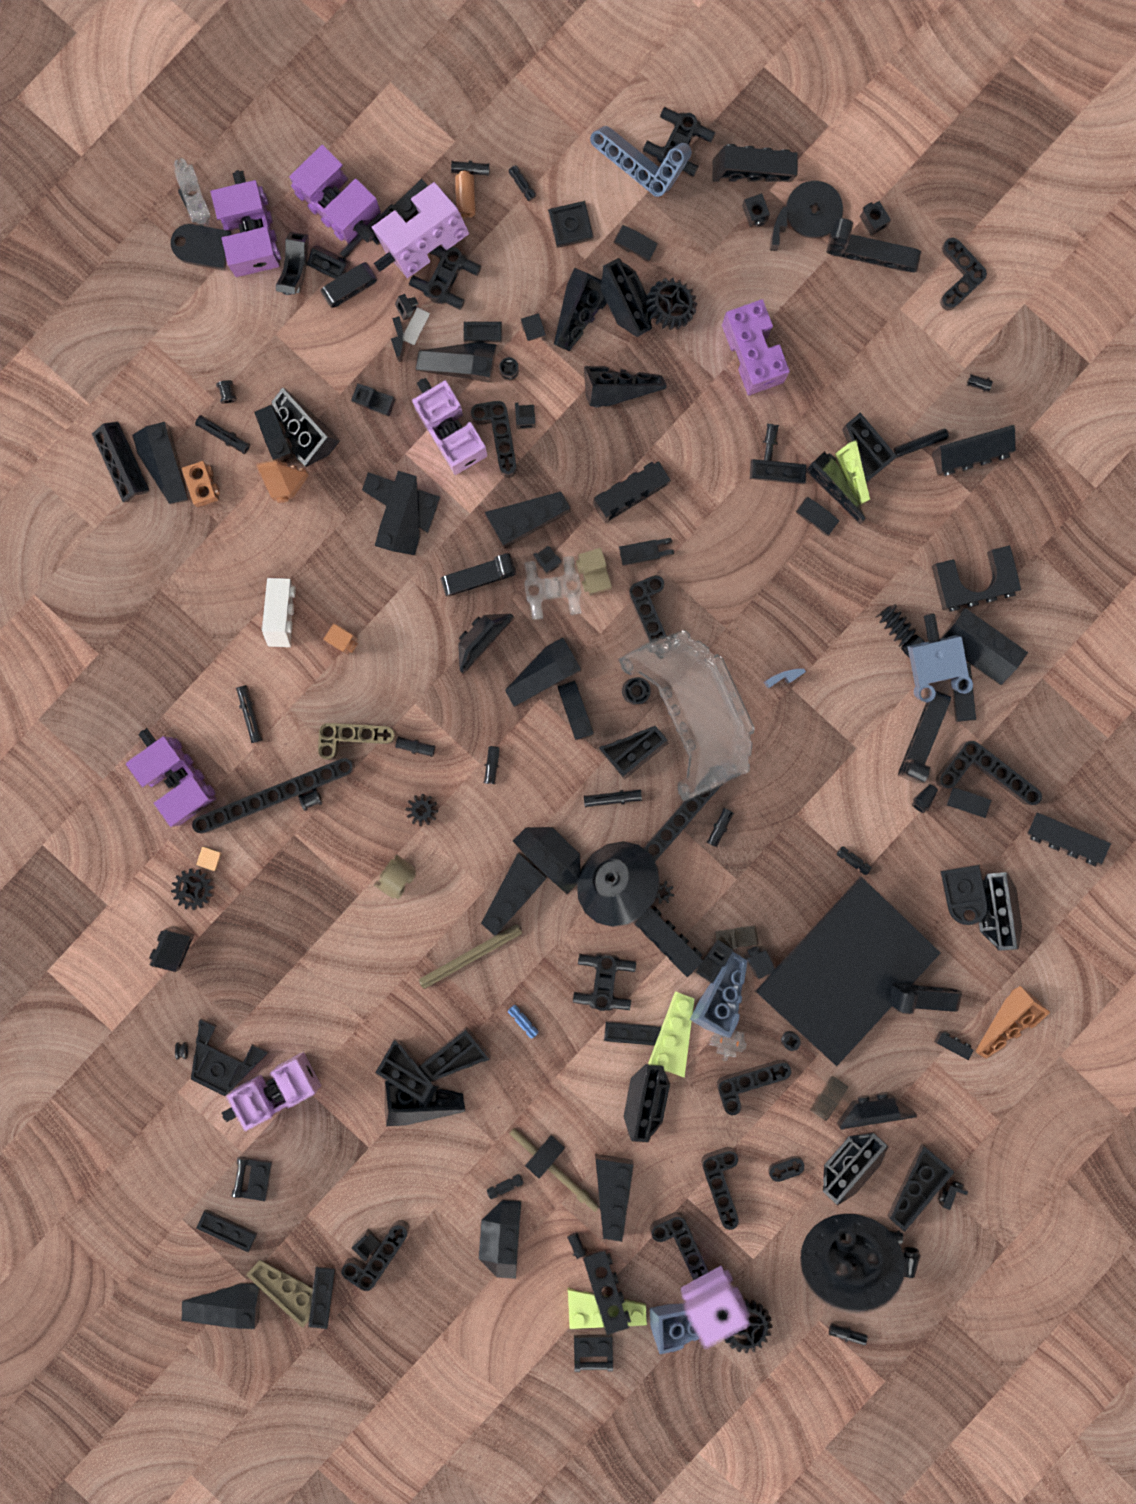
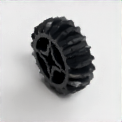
M666 278L662 282L658 281L647 294L648 300L646 305L649 306L647 313H652L650 319L655 318L656 325L661 323L662 329L666 326L669 327V330H672L674 327L677 330L681 326L685 327L696 314L695 308L697 303L694 302L696 295H691L693 289L688 290L686 288L688 286L687 283L682 285L681 279L677 282L674 281V278H671L669 281ZM671 292L672 294H670V295H667V294L662 295L661 293ZM672 313L682 314L679 316H671Z
M744 1299V1305L747 1313L757 1314L758 1317H746L748 1327H743L724 1338L726 1344H729L731 1349L736 1348L737 1352L743 1350L748 1354L750 1348L755 1352V1347L762 1348V1342L768 1343L766 1336H771L769 1329L773 1327L770 1323L772 1319L768 1315V1310L763 1308L761 1303L757 1304L753 1299L751 1302L748 1299ZM734 1335H745L747 1339H739Z

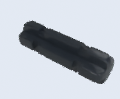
M514 165L509 169L510 176L514 178L515 183L521 192L524 193L527 201L533 200L536 197L535 191L530 187L531 185L520 172L518 166Z
M842 846L839 848L837 856L841 859L845 858V862L856 870L860 869L859 872L863 875L869 874L872 867L868 863L864 864V860L852 852L849 853L846 847Z
M517 1174L512 1177L513 1179L509 1178L496 1184L495 1188L494 1186L488 1188L487 1194L489 1198L494 1199L498 1197V1194L503 1195L515 1189V1186L523 1185L524 1181L521 1175Z

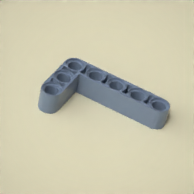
M603 126L594 131L590 137L591 144L651 194L658 197L672 188L692 154L688 144L680 143L669 151L659 168L608 126Z

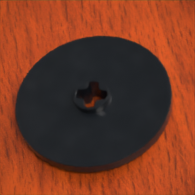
M807 181L800 184L791 192L786 204L787 220L790 226L798 234L808 238L827 236L830 234L836 220L842 218L843 202L839 193L834 187L822 181ZM813 206H817L818 211L816 213H812L811 208Z

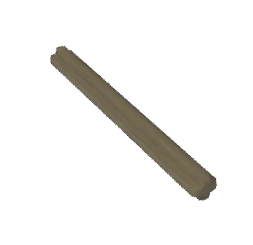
M516 924L420 978V985L423 989H426L518 937L522 934L521 928Z

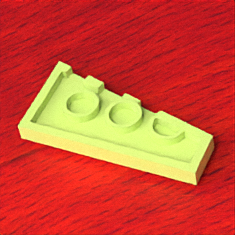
M675 991L648 1064L662 1065L665 1071L684 1078L694 998Z

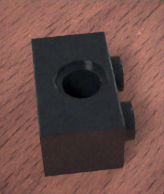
M757 945L747 950L748 953L745 954V957L754 976L758 980L770 975L775 970L767 951L762 946L758 947Z

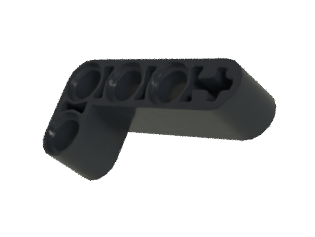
M491 401L474 405L471 409L473 422L478 425L492 423L501 474L506 478L513 477L516 474L517 467L505 403L502 401ZM500 407L504 412L501 415H496L493 413L494 409ZM481 410L484 411L485 415L482 418H476L475 413ZM504 426L507 428V431L504 434H499L496 431L497 428ZM508 445L510 450L503 453L500 451V447ZM505 459H509L510 471H506Z
M506 553L495 557L492 561L445 575L440 580L446 597L515 576L517 572L511 553Z
M654 575L633 584L629 590V597L651 649L654 653L660 655L668 650L669 640L650 598L659 594L664 588L662 577ZM651 581H658L661 585L660 588L657 590L652 589L650 586ZM633 589H642L643 595L635 597L632 593ZM647 605L651 610L650 613L643 615L640 612L641 606ZM648 624H657L658 631L650 632L647 628ZM659 633H661L662 636H659L658 638L661 643H665V645L663 646V650L655 647L658 643L657 639L654 638L652 640L651 637H655Z
M894 983L891 988L889 1004L897 1011L905 1014H914L915 1009L958 1012L962 991L946 987Z
M776 1060L719 1078L717 1089L725 1112L733 1116L741 1111L738 1094L788 1079L791 1075V1068L787 1062ZM780 1066H783L784 1068H786V1069L783 1070V1073H782V1074H780V1072H779V1070H780L779 1067H780ZM771 1068H772V1070L774 1071V1072H773V1074L775 1075L774 1077H773V1075H772V1073H771V1071H770ZM761 1071L768 1072V1076L764 1080L758 1078ZM742 1077H749L747 1085L740 1084ZM725 1082L731 1084V1088L727 1091L721 1089L722 1084ZM735 1101L737 1105L734 1109H728V1102Z
M724 1147L705 1154L702 1157L701 1164L721 1223L725 1229L733 1230L738 1226L739 1219L723 1171L735 1167L738 1164V1156L733 1148ZM726 1154H733L734 1158L731 1161L727 1162L724 1160ZM714 1160L716 1163L714 1167L708 1168L705 1166L706 1162ZM715 1178L722 1180L719 1186L712 1185V1181ZM721 1197L728 1198L725 1204L718 1203ZM725 1211H729L731 1222H728Z
M674 1212L652 1223L651 1234L656 1242H664L674 1237L693 1281L699 1278L698 1268H700L702 1275L709 1273L683 1214ZM676 1219L682 1221V1224L678 1227L672 1225ZM659 1227L665 1230L661 1235L655 1234V1230ZM683 1237L690 1238L688 1244H682L680 1240ZM691 1255L698 1256V1259L695 1262H690L688 1260V1258Z
M403 1220L396 1221L367 1264L356 1258L347 1259L342 1268V1276L359 1289L370 1291L405 1241L409 1232L408 1224ZM401 1228L403 1232H401L396 1239L395 1234L397 1230ZM391 1244L394 1250L387 1251L384 1245ZM380 1260L383 1266L376 1267L373 1261ZM347 1266H354L356 1272H349ZM363 1277H370L372 1279V1282H364Z

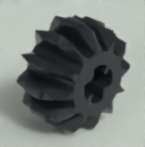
M421 794L420 801L418 796L415 795V803L411 800L408 801L412 808L406 807L405 810L412 811L411 814L407 815V818L415 817L412 820V824H415L419 819V826H423V820H425L427 825H430L429 817L432 820H436L432 813H438L439 810L432 809L433 806L437 805V802L430 804L431 796L425 801V794ZM421 805L427 808V812L423 813V816L420 815V812H417V808H420Z

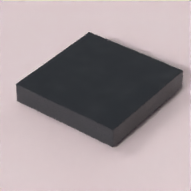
M585 201L548 209L557 248L594 239Z

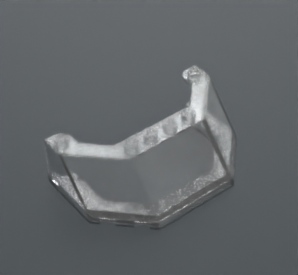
M684 630L653 640L618 659L625 673L628 675L639 673L659 689L668 713L689 755L686 779L678 783V793L683 801L750 771L748 757L752 754L753 743L750 741L751 734L754 733V725L728 668L720 655H714L709 652V647L699 640L694 641L690 638V633Z

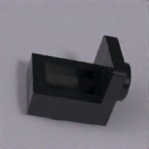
M957 1181L952 1183L946 1182L944 1189H941L938 1196L939 1204L943 1208L951 1210L956 1192L964 1195L968 1194L964 1184Z

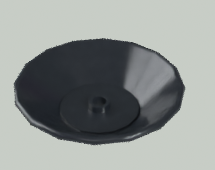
M621 841L603 846L592 853L582 866L577 881L578 900L584 913L596 923L610 927L628 925L644 916L655 902L660 886L659 868L652 855L638 844Z

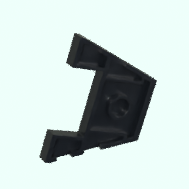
M201 1018L198 1023L199 1028L196 1037V1050L191 1080L226 1096L269 1051L252 1044L244 1061H241L208 1044L217 1026Z

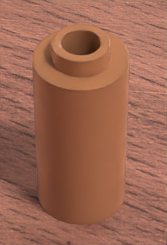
M461 171L455 176L456 208L462 218H470L475 216L474 175L468 171Z

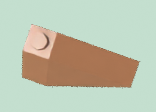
M280 461L257 464L259 473L271 498L277 501V503L288 502L289 498H293L309 476L305 468L297 470V466H288L287 463Z
M1022 986L1015 988L1005 999L977 1047L976 1053L987 1059L1005 1047L1006 1041L1014 1037L1017 1039L1021 1036V1031L1027 1027L1032 1029L1038 1025L1050 1011Z

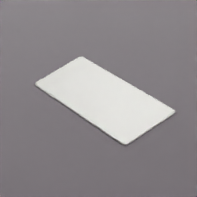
M420 308L416 309L404 333V340L415 345L430 313Z

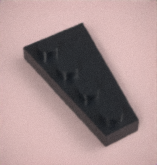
M368 472L362 491L387 506L394 481ZM418 489L419 528L429 533L441 498Z

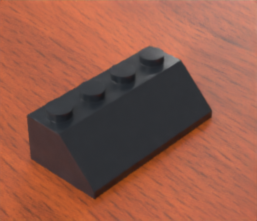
M1015 425L939 446L932 453L937 475L944 474V477L955 474V470L958 469L967 471L973 469V465L979 463L981 466L992 463L993 459L999 458V461L1010 458V454L1016 451Z
M966 608L959 611L941 637L961 636L966 661L999 685H1002L1013 674L1029 653Z

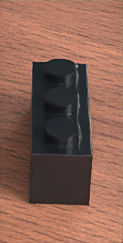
M939 1031L934 1042L969 1061L974 1051L971 1048L972 1046L966 1042L965 1044L961 1043V1040L956 1037L954 1039L951 1038V1034L945 1031L943 1033Z

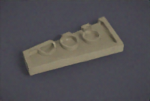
M260 1259L246 1276L303 1328L309 1322L313 1287Z

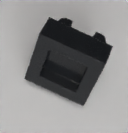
M405 294L398 296L395 302V306L403 321L411 317L413 311L417 308L416 305L419 304L416 297L407 298Z

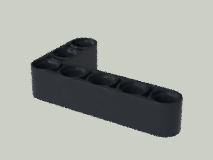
M845 218L836 220L829 236L826 250L828 254L900 271L917 272L921 257L919 249L851 234L853 221Z
M935 690L934 699L926 702L898 771L899 777L914 783H925L928 779L931 767L925 764L950 704L951 696Z
M976 741L963 742L936 777L939 787L952 788L973 764L1023 804L1037 805L1042 800V794L1036 787ZM969 744L974 748V752L971 755L966 751V747ZM984 756L989 759V764L986 767L981 762ZM957 759L962 762L960 770H957L954 766ZM999 768H1002L1004 771V776L1002 778H999L997 776V770ZM946 774L951 779L948 785L943 783V777ZM1014 780H1017L1019 782V788L1017 790H1014L1012 787V782ZM1030 791L1034 794V800L1032 802H1030L1027 798V795Z

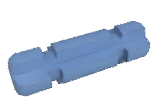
M513 1005L509 1008L508 1013L511 1017L515 1018L514 1020L524 1031L526 1030V1034L531 1039L538 1034V1030L534 1026L532 1027V1023L528 1018L519 1012L520 1009L516 1005Z

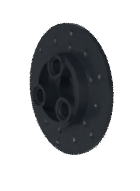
M838 1214L828 1217L817 1223L809 1231L802 1244L800 1264L807 1285L818 1298L836 1309L853 1313L876 1310L890 1302L902 1286L905 1276V1258L901 1246L886 1227L871 1218L858 1214ZM845 1240V1241H848L849 1243H848V1244H845V1243H843L842 1241ZM870 1261H873V1262H875L877 1265H872V1264H870L869 1262H870Z

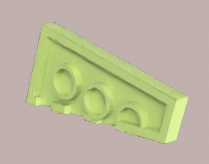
M568 1288L570 1329L604 1327L594 1294ZM624 1299L625 1303H622L623 1310H628L631 1319L628 1326L647 1325L646 1304ZM614 1305L610 1306L608 1313L611 1316H615L619 1313V1308Z

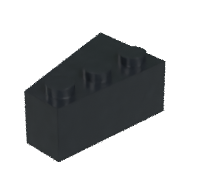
M861 412L843 427L842 431L847 444L857 441L866 483L898 457Z
M655 725L598 748L625 780L669 743Z
M466 1026L424 1060L420 1067L431 1081H435L462 1069L488 1061L491 1056Z
M394 1039L375 1074L423 1103H430L439 1087L435 1081H431L420 1067L421 1064L402 1041Z

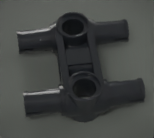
M664 106L660 118L674 124V129L665 146L660 147L647 140L643 152L657 158V161L662 164L669 151L678 144L686 143L689 145L695 136L711 143L716 132L701 125L700 120L694 114L684 112L679 114ZM689 122L692 126L685 127L683 123ZM688 161L682 171L694 177L699 165Z
M439 245L429 252L440 258V262L431 280L427 282L412 275L409 286L422 291L423 295L433 303H440L442 305L446 303L461 310L465 299L450 293V290L460 270L463 269L478 276L482 265L467 259V256L456 247H450L448 250H445ZM453 255L459 257L455 262L449 260ZM436 289L442 291L439 296H434L432 292Z
M598 953L596 956L579 954L578 965L595 967L596 974L593 992L591 994L574 992L573 1003L590 1005L591 1009L599 1011H611L613 1009L630 1011L631 999L614 997L613 990L616 972L618 970L635 972L636 961L619 959L618 956L608 953ZM605 958L611 959V967H603L601 964L602 960ZM601 996L607 999V1003L604 1006H600L596 1002Z

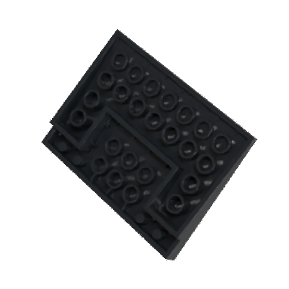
M860 876L755 992L834 1065L838 1066L892 1007L889 1004L892 984L912 985L941 952Z

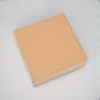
M202 847L196 865L216 871L222 853Z

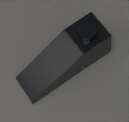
M272 404L255 411L256 419L273 461L285 462L294 458Z
M572 681L557 686L575 741L593 735V730L576 682Z

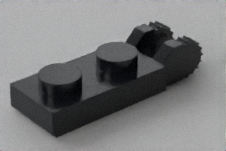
M672 538L655 539L619 546L622 566L657 560L660 557L675 554L674 549L662 552L658 550L659 545L672 543Z

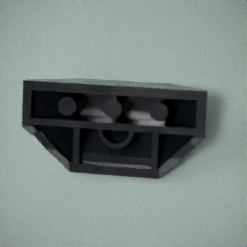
M620 258L603 265L601 291L617 325L636 337L651 330L652 319H650L652 313H647L649 307L646 305L648 300L647 294L636 271L622 262Z
M511 613L483 615L482 618L478 616L471 624L473 628L469 632H463L459 637L460 642L458 643L459 670L462 674H465L514 619Z
M526 827L513 840L514 844L566 894L577 885L580 876V853L553 827Z
M1008 872L987 874L983 882L988 910L984 918L979 922L980 932L999 951L1019 949L1022 932L1017 889Z
M645 1064L630 1079L623 1117L630 1140L633 1142H649L651 1136L663 1123L670 1083L662 1065Z
M888 1092L878 1093L876 1097L869 1098V1095L859 1096L857 1100H853L838 1120L837 1125L840 1130L917 1118V1114L893 1095L888 1094Z
M874 1133L849 1136L824 1164L823 1192L836 1205L854 1196L881 1166L889 1146Z
M502 1199L481 1219L479 1260L497 1278L516 1279L521 1201Z

